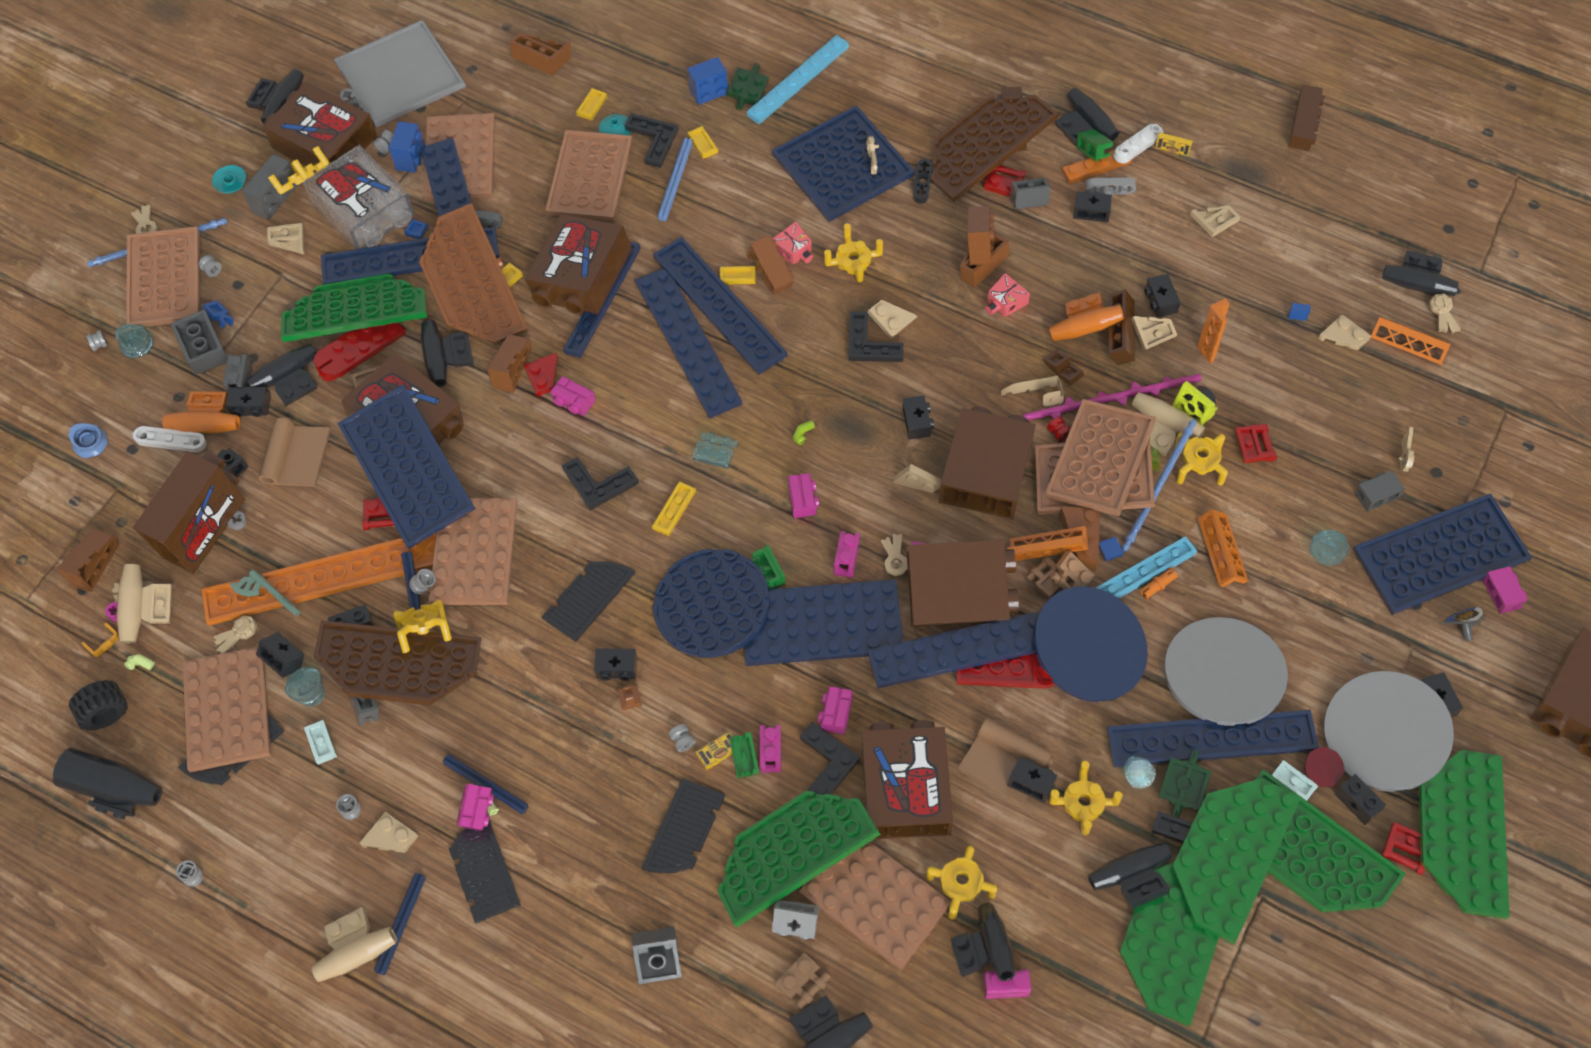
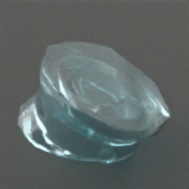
M127 324L122 325L116 330L115 337L119 343V349L129 358L134 359L147 354L154 344L151 333L143 329L141 325Z
M1324 530L1313 536L1310 546L1312 556L1323 565L1340 564L1349 551L1346 536L1335 530Z
M299 668L288 677L285 693L289 698L305 706L320 704L325 697V689L320 672L315 668Z

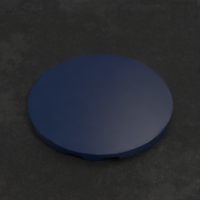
M728 549L700 550L681 558L668 569L667 574L660 580L655 591L653 605L655 622L665 640L684 654L700 658L724 656L748 644L760 631L769 611V589L763 573L749 558Z
M1072 587L1060 591L1051 597L1043 605L1036 617L1033 629V644H1035L1037 659L1043 671L1045 670L1053 679L1052 682L1064 692L1078 699L1090 702L1111 701L1129 692L1140 681L1147 664L1148 649L1146 637L1137 617L1117 597L1097 588Z

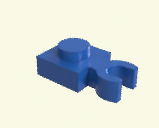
M218 300L203 304L202 310L205 309L212 321L217 320L221 328H225L226 323L230 326L233 325L234 319L228 315L229 311Z

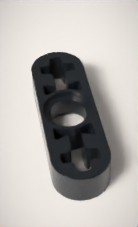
M921 159L917 163L913 200L918 204L926 203L929 198L932 162L928 159ZM923 166L926 167V173L922 172ZM926 179L927 183L921 184L918 180ZM920 190H923L922 196H919Z

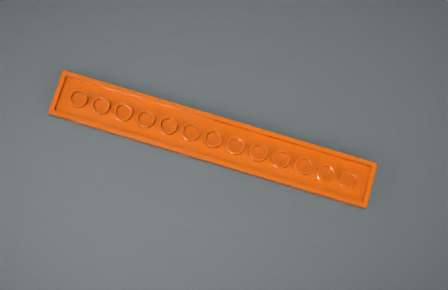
M436 533L410 549L407 548L403 539L399 538L260 575L290 602L296 604L405 576L401 554L404 552L412 553L415 573L422 569H432ZM241 579L201 589L205 619L208 626L238 619L243 615L250 616L284 606L264 587L260 588L259 595L247 597L236 593L231 588L230 583H238Z

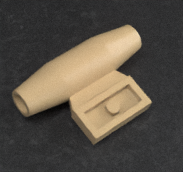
M1140 392L1132 402V406L1142 414L1156 417V422L1150 435L1151 449L1166 457L1175 443L1176 434L1183 433L1184 428L1189 425V421L1193 418L1160 399ZM1196 421V426L1193 427V433L1189 438H1201L1205 427Z
M137 564L124 565L119 584L117 625L120 643H136L141 620L150 624L171 623L172 584H151L143 588L141 566Z
M361 907L324 926L328 944L334 951L313 965L312 973L318 982L346 974L375 959L397 943L395 932L391 927L369 933L371 927L366 910Z

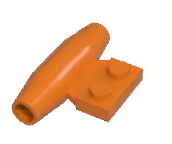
M1099 292L1065 303L1068 318L1051 326L1049 329L1053 341L1073 339L1103 330L1123 320L1124 314L1120 305L1104 307L1103 299Z
M190 391L186 405L188 411L164 414L162 426L164 429L182 432L217 434L239 430L240 418L238 415L222 413V411H225L227 404V392Z

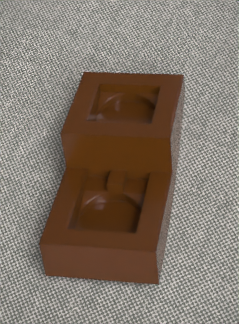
M1057 349L1043 359L1044 363L1070 386L1084 376L1083 370L1070 363L1069 357Z

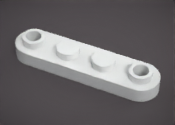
M1149 124L1119 145L1113 153L1114 159L1120 163L1129 162L1157 142L1159 132L1163 133L1162 128L1157 124Z
M147 426L138 427L133 432V439L141 446L196 453L204 450L207 445L204 436L195 432H182Z

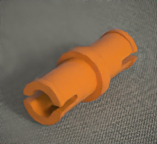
M1169 568L1160 576H1155L1150 583L1139 589L1142 596L1145 595L1144 599L1147 600L1159 590H1164L1167 584L1178 578L1176 571L1172 573L1174 569Z

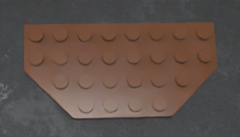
M472 203L439 216L419 263L447 326L493 344L504 341L508 334L516 336L528 331Z

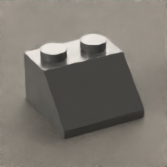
M675 926L632 933V948L639 984L682 977Z

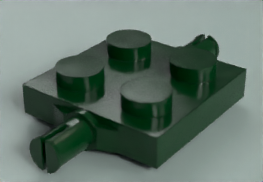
M754 64L751 71L738 67L727 90V96L738 100L735 106L737 110H742L744 103L756 104L763 96L769 82V76L758 73L760 69L759 64Z
M1191 749L1188 761L1170 758L1158 798L1167 800L1174 805L1171 816L1179 818L1182 808L1199 811L1212 771L1196 764L1200 753L1197 750L1195 752V750Z

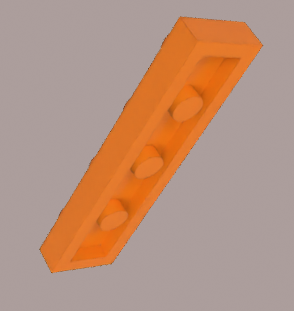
M1115 150L1109 151V157L1099 159L1097 162L1088 158L1062 167V173L1067 182L1071 184L1131 164L1132 160L1127 163H1120L1114 159L1113 153Z

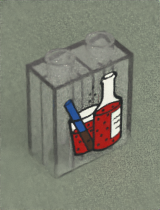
M360 145L303 181L311 204L354 249L376 246L380 243L383 236L396 227L402 228L406 226L411 217L415 215L408 193Z

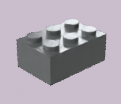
M274 154L242 190L251 212L267 220L277 212V209L287 200L292 191L297 188V185L293 183L294 187L284 194H279L268 177L274 174L283 186L289 182L287 178L294 174L290 162Z
M205 309L171 323L172 329L194 375L227 362L228 357Z

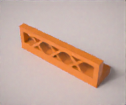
M1226 298L1210 305L1197 346L1209 364L1215 360L1227 323L1226 314L1230 303Z
M1381 316L1370 337L1440 365L1451 345L1449 342ZM1380 325L1388 328L1389 336L1382 338L1376 335ZM1400 333L1404 334L1408 342L1401 345L1397 344L1393 336ZM1420 340L1424 343L1426 349L1419 352L1415 351L1411 343ZM1435 347L1443 349L1440 359L1431 357L1429 350Z
M1212 509L1198 517L1197 519L1219 586L1225 587L1234 581L1243 584L1248 582L1227 514Z
M1082 526L1010 538V547L1007 549H1014L1016 561L1064 554L1065 551L1077 552L1088 550L1087 528ZM1076 533H1082L1081 536L1073 537ZM1058 536H1062V537H1063L1062 539H1056V540H1054V539H1055L1056 537H1058ZM1037 540H1044V542L1035 543ZM1022 542H1024V543L1026 544V545L1016 546V543H1022Z

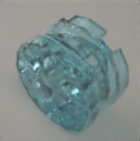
M1141 756L1132 757L1125 762L1123 774L1133 787L1145 788L1153 782L1155 770L1146 758Z

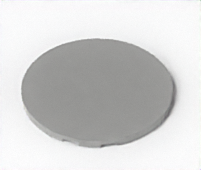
M1215 617L1196 621L1183 628L1173 638L1165 657L1164 673L1168 687L1175 699L1193 715L1202 720L1207 719L1217 722L1219 725L1235 726V724H1250L1264 718L1277 707L1286 690L1288 671L1281 650L1266 633L1241 620Z
M1377 671L1352 679L1334 695L1327 708L1324 721L1327 748L1336 751L1342 758L1345 774L1350 778L1356 774L1368 787L1380 791L1410 790L1429 781L1443 768L1453 746V723L1443 700L1424 682L1399 672Z

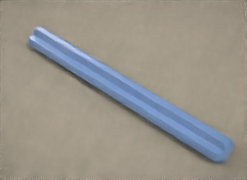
M690 138L683 139L658 213L659 221L665 222L668 218L692 147V140Z

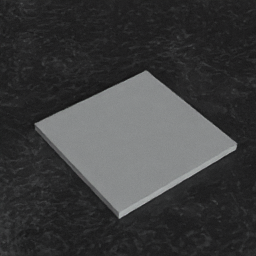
M423 20L334 59L335 64L350 88L354 90L370 114L376 128L466 87L465 82Z

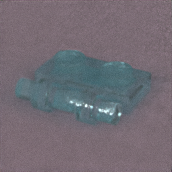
M702 432L700 439L706 440V442H697L692 459L728 469L734 455V450L729 449V447L737 448L738 441L732 440L731 437L727 436L725 438L716 436L712 432H709V434Z

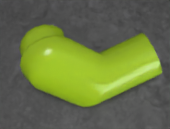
M812 420L797 426L793 440L798 445L805 443L806 438L803 436L805 432L815 428Z

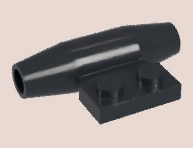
M292 69L279 84L273 80L261 78L247 99V106L260 110L265 108L261 117V122L265 124L267 117L272 113H276L286 103L289 94L300 89L304 78L303 73L297 69Z
M1073 88L1068 92L1067 99L1075 111H1068L1055 121V125L1075 146H1077L1078 133L1092 129L1111 141L1118 137L1119 131L1092 98L1077 88Z
M1408 250L1404 257L1403 266L1385 265L1382 279L1395 285L1432 295L1445 294L1447 296H1455L1459 282L1440 274L1442 258Z
M426 320L422 322L421 347L425 368L431 382L438 387H442L447 383V365L455 367L473 365L468 333H453L442 339L435 321Z
M311 344L291 350L261 367L246 381L250 387L268 388L275 385L276 393L284 405L288 406L317 389V385L309 373L303 370L305 366L314 360L317 352Z
M1166 843L1139 848L1102 865L1088 875V880L1094 891L1121 885V894L1132 910L1170 894L1169 886L1161 874L1154 871V869L1170 860L1172 854Z
M983 903L978 907L980 932L968 931L950 939L958 969L962 977L982 970V967L989 961L1000 981H1009L1015 976L1013 950L1004 922L992 903Z
M827 996L822 997L789 1018L800 1038L808 1042L803 1048H850L873 1028L865 1012L839 1022L838 1012Z

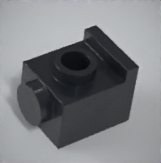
M231 448L221 450L217 455L226 463L224 470L230 472L235 477H238L248 468L244 459Z

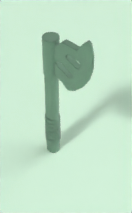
M255 569L249 572V577H243L238 583H230L231 588L236 593L247 597L259 595L260 588L264 587L295 616L301 613L292 602L277 591Z

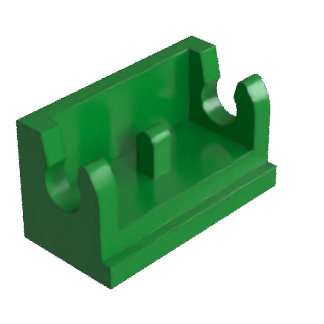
M1094 129L1078 133L1077 149L1095 162L1110 156V153H1104V150L1112 147L1113 141Z
M769 545L751 554L753 558L750 560L763 573L768 589H777L786 585L785 575Z
M751 732L741 736H732L729 740L737 779L758 775L759 770Z

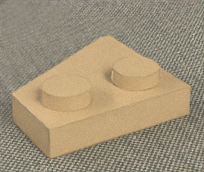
M1229 205L1218 208L1210 207L1206 211L1197 212V209H1194L1190 214L1211 237H1214L1240 220V216Z
M296 223L267 227L268 244L304 254L303 224Z
M884 300L879 301L867 312L890 339L917 318L915 314Z
M1342 314L1320 334L1318 339L1321 341L1325 339L1335 341L1336 345L1359 350L1370 340L1371 335Z
M1131 317L1143 350L1178 336L1171 319Z
M910 464L894 476L892 483L933 493L940 488L942 479Z
M384 812L359 844L363 848L374 847L379 848V850H394L395 852L406 853L418 838V835L387 812Z

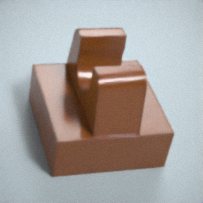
M628 685L618 689L622 711L642 706L637 685Z

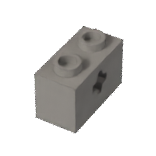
M785 900L777 901L774 908L772 932L781 936L793 935L801 939H814L817 930L819 906Z

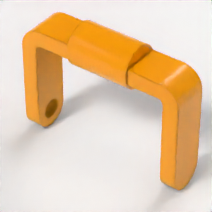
M107 622L104 625L114 635L101 644L98 649L93 651L84 641L81 643L94 657H98L107 651L119 639L118 633Z

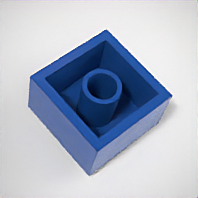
M718 57L687 68L690 93L698 105L727 94V72Z
M397 123L389 146L396 170L416 173L418 166L421 165L422 153L420 147L426 146V144L423 142L422 132L418 124Z

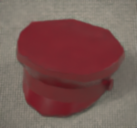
M1317 748L1309 752L1305 759V774L1318 787L1335 786L1345 773L1342 758L1336 751L1330 748Z

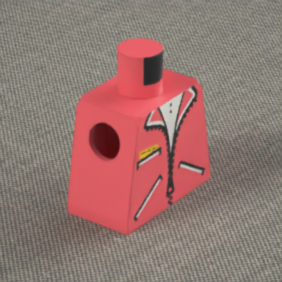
M794 222L773 238L777 243L779 254L783 255L789 263L795 264L801 259L805 263H809L813 259V255L810 253L812 250L811 240L797 222Z
M1005 273L989 290L987 299L989 304L985 309L990 315L998 311L1003 316H1008L1028 305L1030 293Z

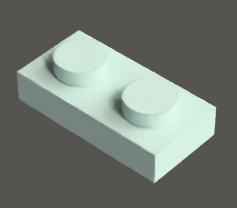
M324 720L304 727L318 765L337 757Z
M1284 760L1272 774L1273 777L1306 801L1318 787L1317 784Z

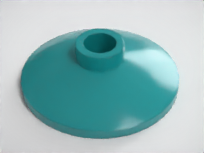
M622 114L606 116L599 124V133L629 136L631 131L625 130L628 117Z
M228 165L214 173L212 184L218 192L233 193L245 185L247 176L241 167Z

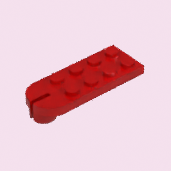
M391 323L348 331L316 353L314 363L319 377H322L324 381H334L344 376L406 335V330L398 323Z
M1037 653L957 671L956 685L1039 689L1055 686L1052 682L1053 679L1045 670L1043 671L1037 659Z

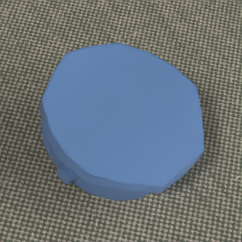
M79 423L72 426L69 430L68 436L72 443V448L82 458L87 459L100 455L108 445L105 431L98 428L97 425Z

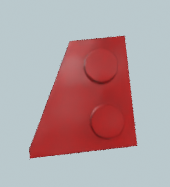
M557 353L524 365L537 397L551 392L555 386Z

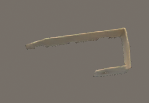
M1058 376L1013 383L1001 390V396H1004L1009 392L1015 394L1026 392L1028 389L1033 391L1044 389V386H1057L1059 391L1043 395V406L1061 405L1064 402L1063 389Z

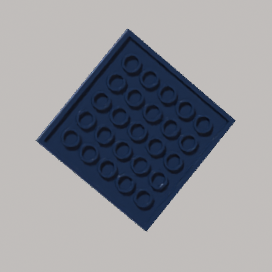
M857 105L772 150L774 158L828 222L915 175L912 167ZM869 136L874 137V145H879V148H875L877 174H871V158L867 154L866 140Z

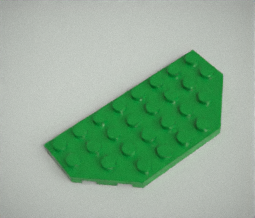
M389 273L317 285L312 289L313 293L308 297L304 295L294 303L295 307L290 311L286 310L281 314L282 342L295 341L426 318V293L423 288H415L411 283L402 279L397 280Z
M1460 750L1445 763L1436 776L1418 787L1419 832L1421 833L1420 860H1422L1425 871H1429L1448 896L1451 895L1463 913L1508 919L1510 911L1502 756Z
M1264 769L1255 779L1263 778L1298 795ZM1302 797L1268 870L1271 876L1321 913L1381 908L1406 875L1404 871Z
M1263 778L1206 795L1172 866L1194 925L1233 945L1236 943L1301 800L1300 796Z
M805 791L735 837L733 843L735 847L732 855H729L724 869L725 876L723 882L719 884L717 892L733 924L739 927L881 834L860 799H846L837 795L815 794L812 791Z
M1173 862L1154 870L1161 874L1170 888V894L1134 909L1119 954L1122 960L1125 961L1129 974L1139 990L1147 1010L1190 1027L1219 937L1194 925L1188 905L1185 903L1181 893L1179 882L1172 870Z

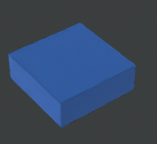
M412 219L404 233L405 236L422 239L429 227L426 223Z
M1292 303L1288 319L1306 321L1311 305Z
M1116 537L1099 542V550L1105 562L1123 556L1124 552Z

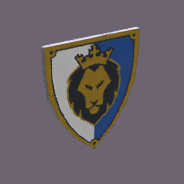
M1479 606L1464 609L1447 616L1439 624H1461L1465 641L1473 640L1471 628L1485 618L1486 612Z

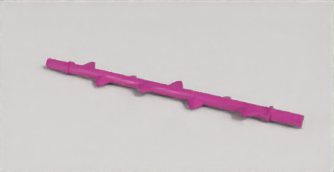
M1201 375L1181 376L1174 380L1164 377V381L1161 383L1143 387L1136 382H1132L1130 390L1109 395L1099 392L1096 398L1087 400L1101 404L1117 401L1121 405H1126L1127 398L1136 396L1139 392L1143 394L1152 393L1158 396L1160 390L1182 386L1186 381L1189 383L1201 381ZM1066 397L1065 405L1040 409L1039 411L1026 413L1022 416L1028 421L1037 418L1043 419L1046 416H1051L1054 419L1063 412L1079 409L1082 401L1075 402L1070 397Z

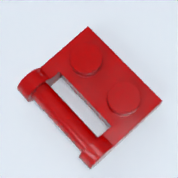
M999 165L988 174L984 190L1010 197L1011 182L1024 180L1027 171H1018ZM996 172L1017 177L1018 180L996 174Z
M1267 424L1235 428L1234 433L1244 464L1259 461L1272 462L1277 459V454L1273 451L1268 435L1269 428ZM1257 433L1261 435L1266 452L1261 450Z
M380 498L363 500L362 526L364 531H369L371 528L395 526L391 519L371 521V519L390 517Z
M1393 822L1381 855L1387 860L1391 859L1415 870V873L1422 875L1425 871L1422 860H1420L1421 833ZM1393 846L1419 857V861L1416 862L1392 851Z

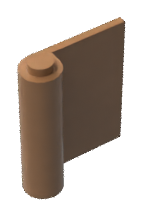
M287 417L277 418L258 479L268 485L315 487L331 428L295 426Z
M987 717L980 728L978 737L960 763L958 770L1023 806L1028 795L1007 786L1009 777L1019 757L1030 759L1036 765L1049 769L1055 759L1052 757V752Z

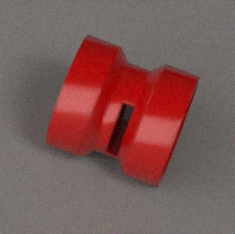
M1061 416L1054 418L1046 428L1055 435V439L1059 443L1067 439L1071 430L1069 426L1065 425V421Z

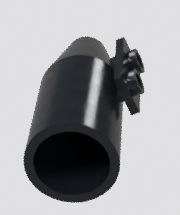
M76 748L66 749L58 758L53 771V783L55 786L94 798L93 801L89 800L88 805L94 806L95 811L101 813L110 811L113 812L114 817L125 819L126 816L134 817L135 812H132L134 805L155 806L162 796L163 790L161 786L129 765Z

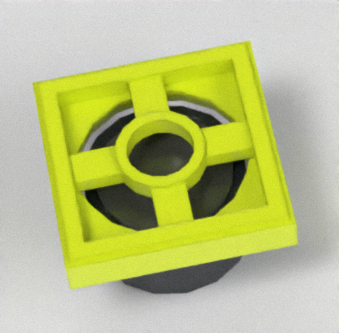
M1187 381L1182 384L1172 406L1187 413L1189 416L1192 415V418L1203 427L1215 415V411L1218 409L1215 406V396L1210 389L1205 386L1194 387Z

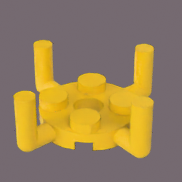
M319 146L312 150L320 162L314 166L310 163L303 168L298 160H294L290 164L295 173L287 178L289 182L283 186L274 174L268 177L279 194H284L294 187L293 183L298 185L313 176L314 170L319 172L329 165V161Z
M847 223L844 225L845 244L838 246L836 258L831 259V251L825 250L824 264L827 267L837 265L839 269H843L849 274H855L857 281L862 282L864 280V271L871 263V258L883 254V240L878 239L876 241V250L870 251L863 241H852L851 225ZM857 256L858 259L851 260L849 257Z
M1179 433V434L1177 435V438H1176V441H1175V444H1174V447H1175V448H1176V446H1177V444H1178V442H1179V440H1180V438H1181V436H1182L1183 433ZM1219 434L1214 440L1209 437L1188 438L1182 455L1185 465L1179 470L1176 482L1183 484L1186 474L1190 470L1201 475L1215 470L1219 473L1217 484L1223 485L1228 471L1220 465L1221 449L1225 435ZM1205 452L1207 457H1200L1197 453Z
M437 599L431 605H420L421 609L415 610L413 607L405 612L397 610L393 613L397 629H400L397 632V636L403 653L410 651L406 637L409 632H417L419 635L428 633L430 628L438 625L441 628L444 641L452 639L444 606L440 599Z
M1088 761L1081 763L1079 781L1068 786L1064 797H1059L1058 790H1052L1049 798L1050 804L1063 805L1067 814L1069 813L1074 820L1081 822V833L1085 836L1090 833L1091 822L1102 814L1105 806L1116 807L1122 799V793L1119 791L1114 793L1113 798H1105L1100 785L1088 781L1087 772L1090 766ZM1086 797L1089 799L1090 804L1083 806L1079 803L1078 799Z
M973 846L966 848L964 858H957L948 862L943 869L933 866L927 868L926 879L932 881L935 876L940 877L944 894L952 899L948 914L951 920L956 919L960 902L972 901L981 890L987 891V896L990 899L996 897L997 886L984 882L983 873L972 860L974 855ZM958 875H965L968 878V882L963 885L959 884L956 881V877Z

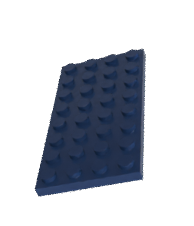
M403 384L337 423L407 548L414 547L476 509Z
M1491 493L1363 542L1353 548V551L1392 615L1483 580L1490 571L1509 566L1513 568L1532 559V556Z
M896 579L769 589L770 605L768 615L757 635L744 646L746 666L868 657L869 649L903 642Z

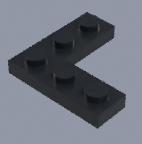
M632 113L625 124V130L654 138L644 161L647 165L661 168L678 133V125Z
M850 311L848 361L903 362L904 343L867 342L868 313Z
M578 457L561 466L589 510L639 484L637 477L629 466L597 484Z
M811 722L800 735V740L830 761V763L807 791L821 795H832L860 761V756L814 722Z
M1210 788L1208 793L1215 792L1217 790ZM1158 811L1151 832L1183 844L1193 823Z

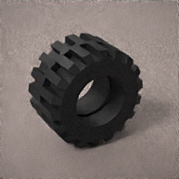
M112 680L90 683L79 689L69 700V708L78 726L86 731H95L112 725L128 709V703L118 684Z

